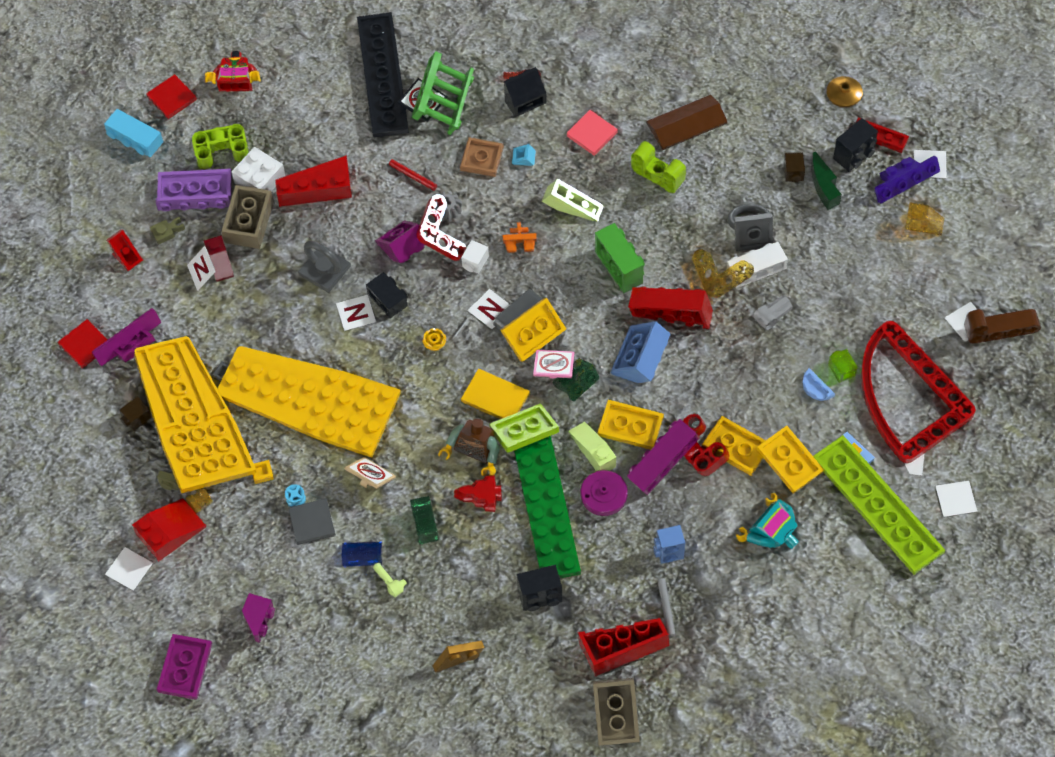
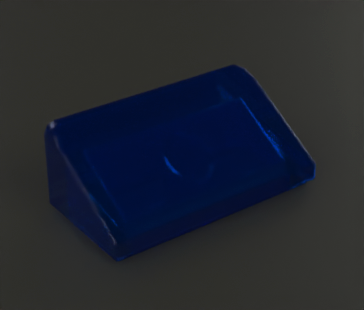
M382 542L342 543V565L344 567L371 566L376 563L382 565Z

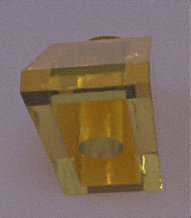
M910 202L905 230L942 236L945 218L929 205Z

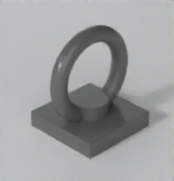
M744 204L730 211L727 220L730 227L735 230L736 251L760 249L766 244H773V216L768 209L757 204ZM746 211L760 213L758 215L736 217L738 214Z
M307 241L304 244V252L309 259L298 273L299 276L329 293L348 271L351 264L324 245L315 241Z

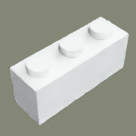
M779 242L769 243L758 250H751L745 255L731 258L727 261L726 271L737 289L787 269L788 258Z

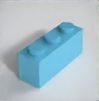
M116 109L104 123L106 134L110 138L121 141L126 147L134 148L141 155L145 154L151 158L163 143L161 132L119 109Z

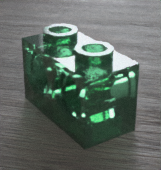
M425 496L410 500L419 545L439 541L430 497Z

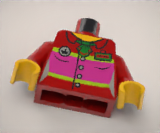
M232 51L231 58H223L221 64L217 65L213 72L205 73V83L212 82V84H216L217 82L219 92L253 91L252 82H261L259 71H257L253 64L248 63L246 57H242L240 51Z

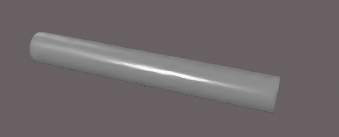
M661 578L657 581L666 630L669 637H674L676 634L666 581L664 578Z

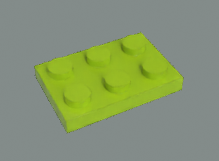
M541 403L489 424V427L494 431V436L507 453L559 433V426Z

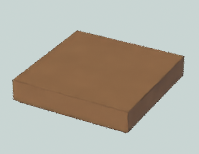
M468 137L460 171L496 177L504 144Z

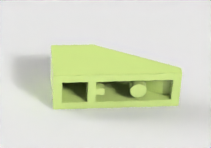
M558 179L547 187L542 199L543 203L558 211L595 222L598 221L603 209L602 204Z
M586 422L568 431L595 471H610L616 468L615 454Z

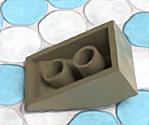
M634 677L593 681L599 746L640 742Z

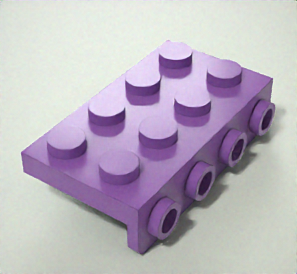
M231 169L158 172L156 198L158 210L223 209L230 205L232 198Z

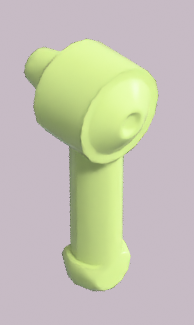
M380 563L374 564L373 569L387 584L389 594L394 597L400 595L404 591V586L407 584L404 579L400 581L393 580Z

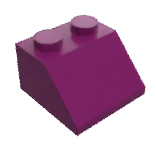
M406 220L375 240L390 259L398 263L406 262L410 259V255L420 252L425 248V245L417 239L419 224Z

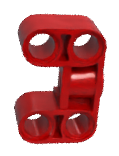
M690 414L682 420L690 428L693 422L699 421L698 427L691 428L698 436L703 434L706 429L705 422L698 414ZM696 442L684 455L685 459L702 476L711 475L726 463L730 456L727 448L720 442L711 444L705 450ZM722 449L723 454L716 457V451ZM703 462H708L705 469H700V465Z

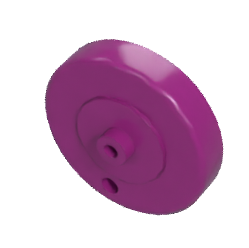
M599 470L591 473L584 479L581 485L580 496L584 507L589 512L598 516H610L616 514L624 507L628 497V489L624 479L617 473L609 470Z

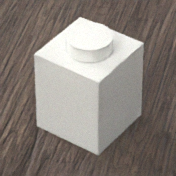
M471 240L461 257L462 267L469 272L479 274L489 257L488 247Z

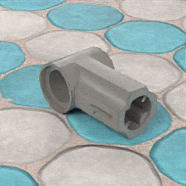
M780 296L768 306L763 305L758 308L753 314V318L765 330H769L778 322L779 318L792 310L793 306L786 296Z

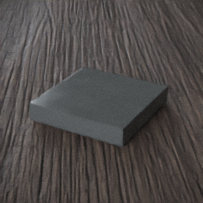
M327 498L288 508L297 545L336 536Z

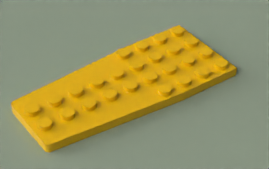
M184 336L136 348L134 357L159 439L181 494L256 473V468L238 426L190 338Z
M239 346L236 349L217 389L223 400L317 440L371 458L401 394L400 389L345 371Z

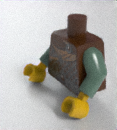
M481 419L468 420L465 425L460 424L454 428L446 441L447 445L439 451L438 456L440 457L443 451H445L448 455L445 459L447 460L452 455L451 448L454 447V450L483 463H488L481 470L482 476L486 475L487 470H489L490 475H495L496 469L494 464L497 462L500 446L494 438L492 428L483 425Z

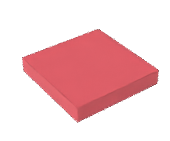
M589 110L567 132V137L595 156L618 133V129Z

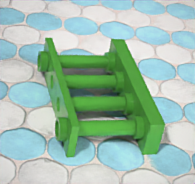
M435 51L428 60L411 118L419 120L422 115L431 116L448 124L447 134L451 135L461 125L460 116L468 88L474 80V76H472L474 68L471 67L463 74L443 65L440 61L442 54ZM441 71L461 80V87L458 88L438 79L436 73ZM436 85L458 95L456 103L434 94L432 86ZM432 100L454 110L452 118L430 109L427 105L428 101Z

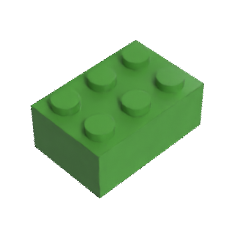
M613 223L595 232V253L622 292L626 293L632 287L643 284L644 260L641 256H637L633 244L625 239L623 230L621 228L618 229L616 224Z

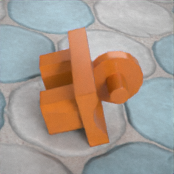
M517 222V228H510V233L518 234L503 235V244H505L507 253L517 252L516 243H524V252H533L535 242H537L536 233H528V227H521V222Z

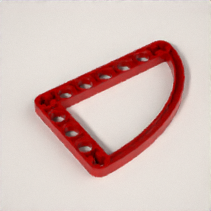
M886 321L871 336L864 352L861 369L862 388L866 405L875 426L889 448L900 461L911 463L969 422L974 417L976 409L974 404L896 322ZM887 328H888V329H892V328H893L894 331H893V332H891V331L887 332ZM883 338L951 409L903 445L884 419L877 404L871 381L872 356ZM905 340L908 345L900 347L897 342ZM916 353L920 356V359L917 361L912 360L910 355ZM930 367L933 373L926 374L923 372V368ZM942 380L946 386L940 388L936 386L935 382ZM956 394L959 399L951 401L948 395ZM963 409H964V410H968V409H969L970 412H969V413H968V412L963 413ZM948 418H954L957 421V424L951 426L946 422V420ZM935 428L940 429L942 435L935 436L932 434V430ZM924 439L928 445L921 447L917 444V440ZM912 450L910 456L908 454L904 455V451L909 452Z

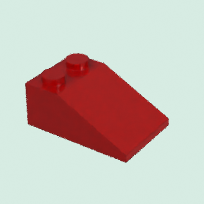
M183 498L147 513L132 524L136 535L158 562L206 528L204 522Z

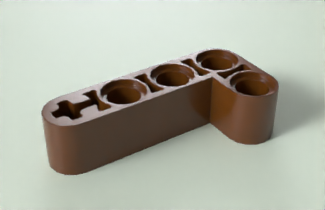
M976 309L966 315L964 322L968 341L971 344L1033 334L1041 329L1036 310L1034 309L985 317L983 310Z

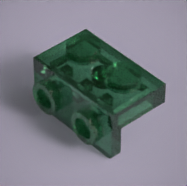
M578 358L573 362L572 378L557 377L552 383L555 388L567 393L570 400L574 402L600 377L593 364Z

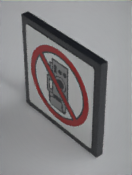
M420 78L416 79L398 101V104L412 113L422 83ZM432 87V91L434 94H437L445 99L448 98V96ZM432 100L427 103L429 108L435 111L441 107V104ZM428 115L421 116V119L426 122L432 118Z

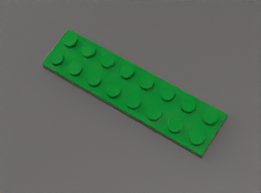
M549 436L514 450L539 568L556 565L559 578L581 575V569L552 438Z

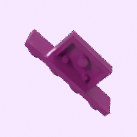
M151 308L93 350L92 353L99 365H105L115 356H118L126 363L134 358L136 348L150 345L156 341L153 335L149 333L161 324L156 311Z

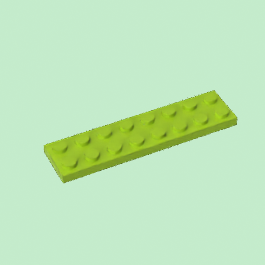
M844 435L813 456L824 469L823 472L913 575L945 553L942 545Z

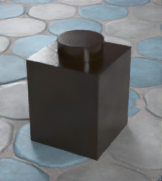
M803 152L785 153V182L796 183L804 181L805 165Z
M138 396L119 409L122 416L120 418L121 422L125 427L129 426L133 431L152 418L149 408Z

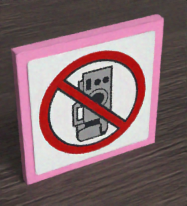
M536 350L533 376L555 379L557 377L572 378L574 352Z

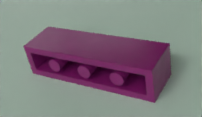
M681 419L674 421L669 426V431L664 436H660L655 442L656 445L651 450H647L643 454L642 460L638 464L633 465L628 472L627 477L646 495L657 486L700 439L697 433Z

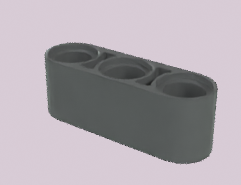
M532 289L527 290L496 317L493 325L500 331L542 300V298Z

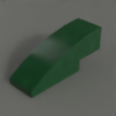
M815 151L812 154L811 160L813 183L820 200L826 209L830 210L840 204L842 194L836 188L837 177Z

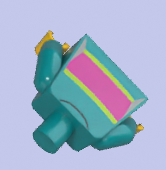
M771 493L772 500L765 498L768 508L749 529L750 533H747V530L741 527L739 531L744 533V535L739 536L736 534V538L739 542L747 540L750 543L768 548H776L785 543L790 549H793L799 542L792 535V532L798 526L795 522L793 509L784 501L777 500L776 493Z

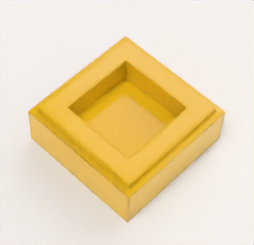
M269 460L254 463L256 473L253 474L255 484L274 480Z

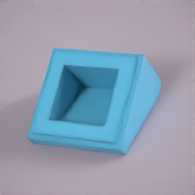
M529 144L514 148L512 164L533 166L535 163V149Z

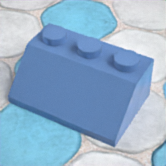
M656 321L631 325L610 373L636 383L650 382L655 375L656 368L661 361V356L671 334Z

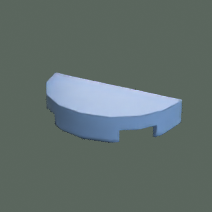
M808 368L804 373L802 381L803 389L807 395L820 401L835 397V393Z

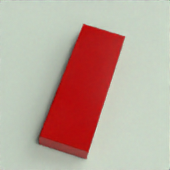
M867 121L878 131L876 144L900 153L903 152L909 140L908 135Z

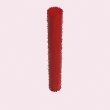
M393 159L390 160L389 166L429 189L436 190L437 184L399 162Z

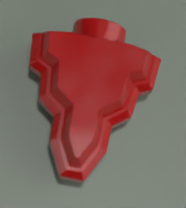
M488 475L482 480H475L472 485H464L455 489L454 498L462 502H472L475 507L484 508L485 511L495 512L496 501H502L501 485H496L495 475Z

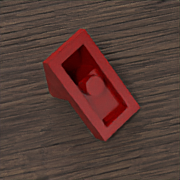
M119 230L106 240L114 251L112 253L113 256L127 271L143 261L124 230Z

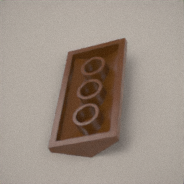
M708 95L650 119L646 123L661 149L665 150L727 124V119L720 103L712 95Z

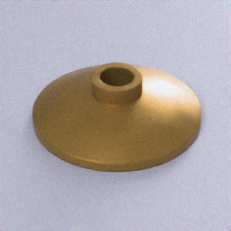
M841 76L829 82L826 94L834 105L851 107L861 100L863 90L857 80Z

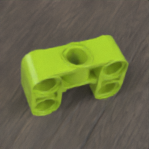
M239 124L198 131L192 136L197 165L203 170L213 166L212 153H215L214 151L229 148V150H232L233 158L237 162H241L249 153L244 128Z
M643 141L631 155V168L633 171L664 188L669 193H675L685 181L686 166L678 159H673L668 165L656 158L655 148L649 142Z

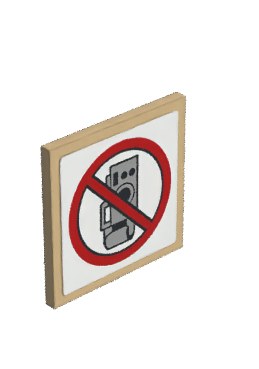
M366 457L345 467V470L362 479L360 485L365 488L368 485H372L377 489L396 478L394 474Z

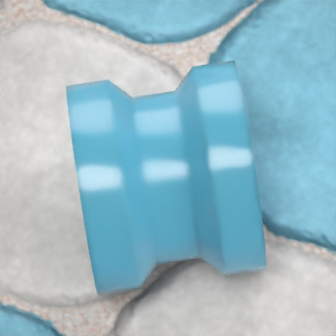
M294 484L286 488L285 498L288 506L293 507L305 504L306 497L300 485Z

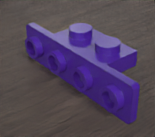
M932 156L919 163L908 157L879 173L884 183L875 187L877 201L881 204L939 173L938 158Z

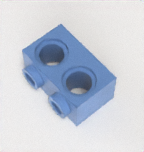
M677 525L657 530L653 549L655 557H659L660 563L684 559L685 540L681 526Z

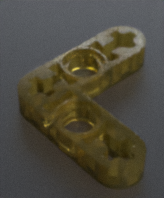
M703 249L696 250L692 257L704 290L708 296L713 298L721 297L750 278L754 273V266L745 260H741L719 274L711 254ZM711 269L710 277L705 278L706 271ZM732 275V282L727 284L726 278Z

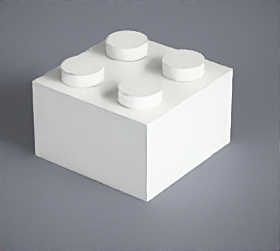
M254 147L234 168L232 176L236 185L270 190L272 192L276 187L275 180L284 177L285 172L282 163Z

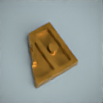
M482 640L447 646L432 665L435 673L478 658L485 648Z

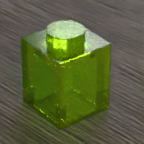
M847 349L835 351L829 357L828 366L839 383L856 376L858 367Z

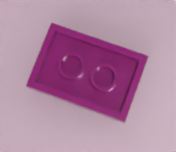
M172 634L157 686V692L197 700L212 648V641Z

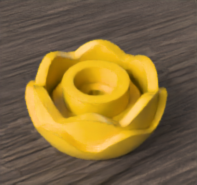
M432 328L424 333L422 341L427 349L437 351L444 347L446 335L440 329Z

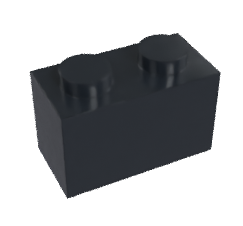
M383 272L368 282L366 289L367 294L389 318H392L408 307V296L403 289H399L396 286L397 284L391 276L388 277Z

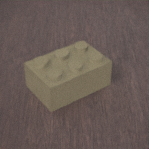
M235 185L221 231L224 243L257 249L261 248L274 204L270 190Z

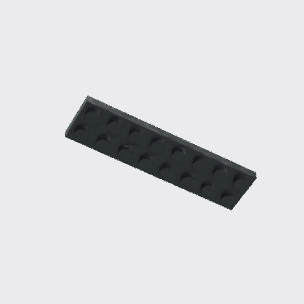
M392 12L358 16L357 23L373 138L409 133L406 108L398 104V101L404 94Z

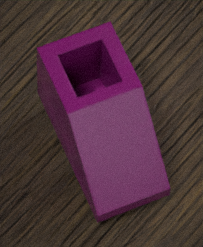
M249 593L242 613L255 641L260 643L261 638L266 636L268 630L267 623L269 619L273 618L275 608L271 599Z

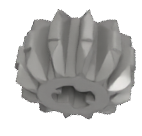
M443 191L442 196L447 204L441 219L442 223L445 219H448L449 222H451V218L457 219L458 214L462 212V201L459 199V196L457 194L452 195L451 191L448 194H445ZM435 201V202H436V207H435V209L439 207L437 201Z

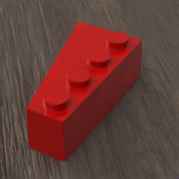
M347 155L275 180L279 207L352 198Z
M632 287L628 305L634 317L651 320L662 318L668 323L681 321L686 322V326L691 327L694 324L703 325L702 329L708 330L713 313L708 295L705 290Z
M660 618L635 622L634 625L628 626L617 625L615 628L606 630L600 628L595 629L594 632H578L579 645L595 677L669 646V634Z

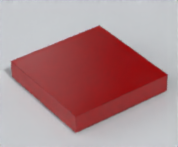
M175 74L146 93L148 99L167 119H170L197 100L192 91Z
M86 319L59 340L58 344L83 369L96 359L92 351L108 339Z

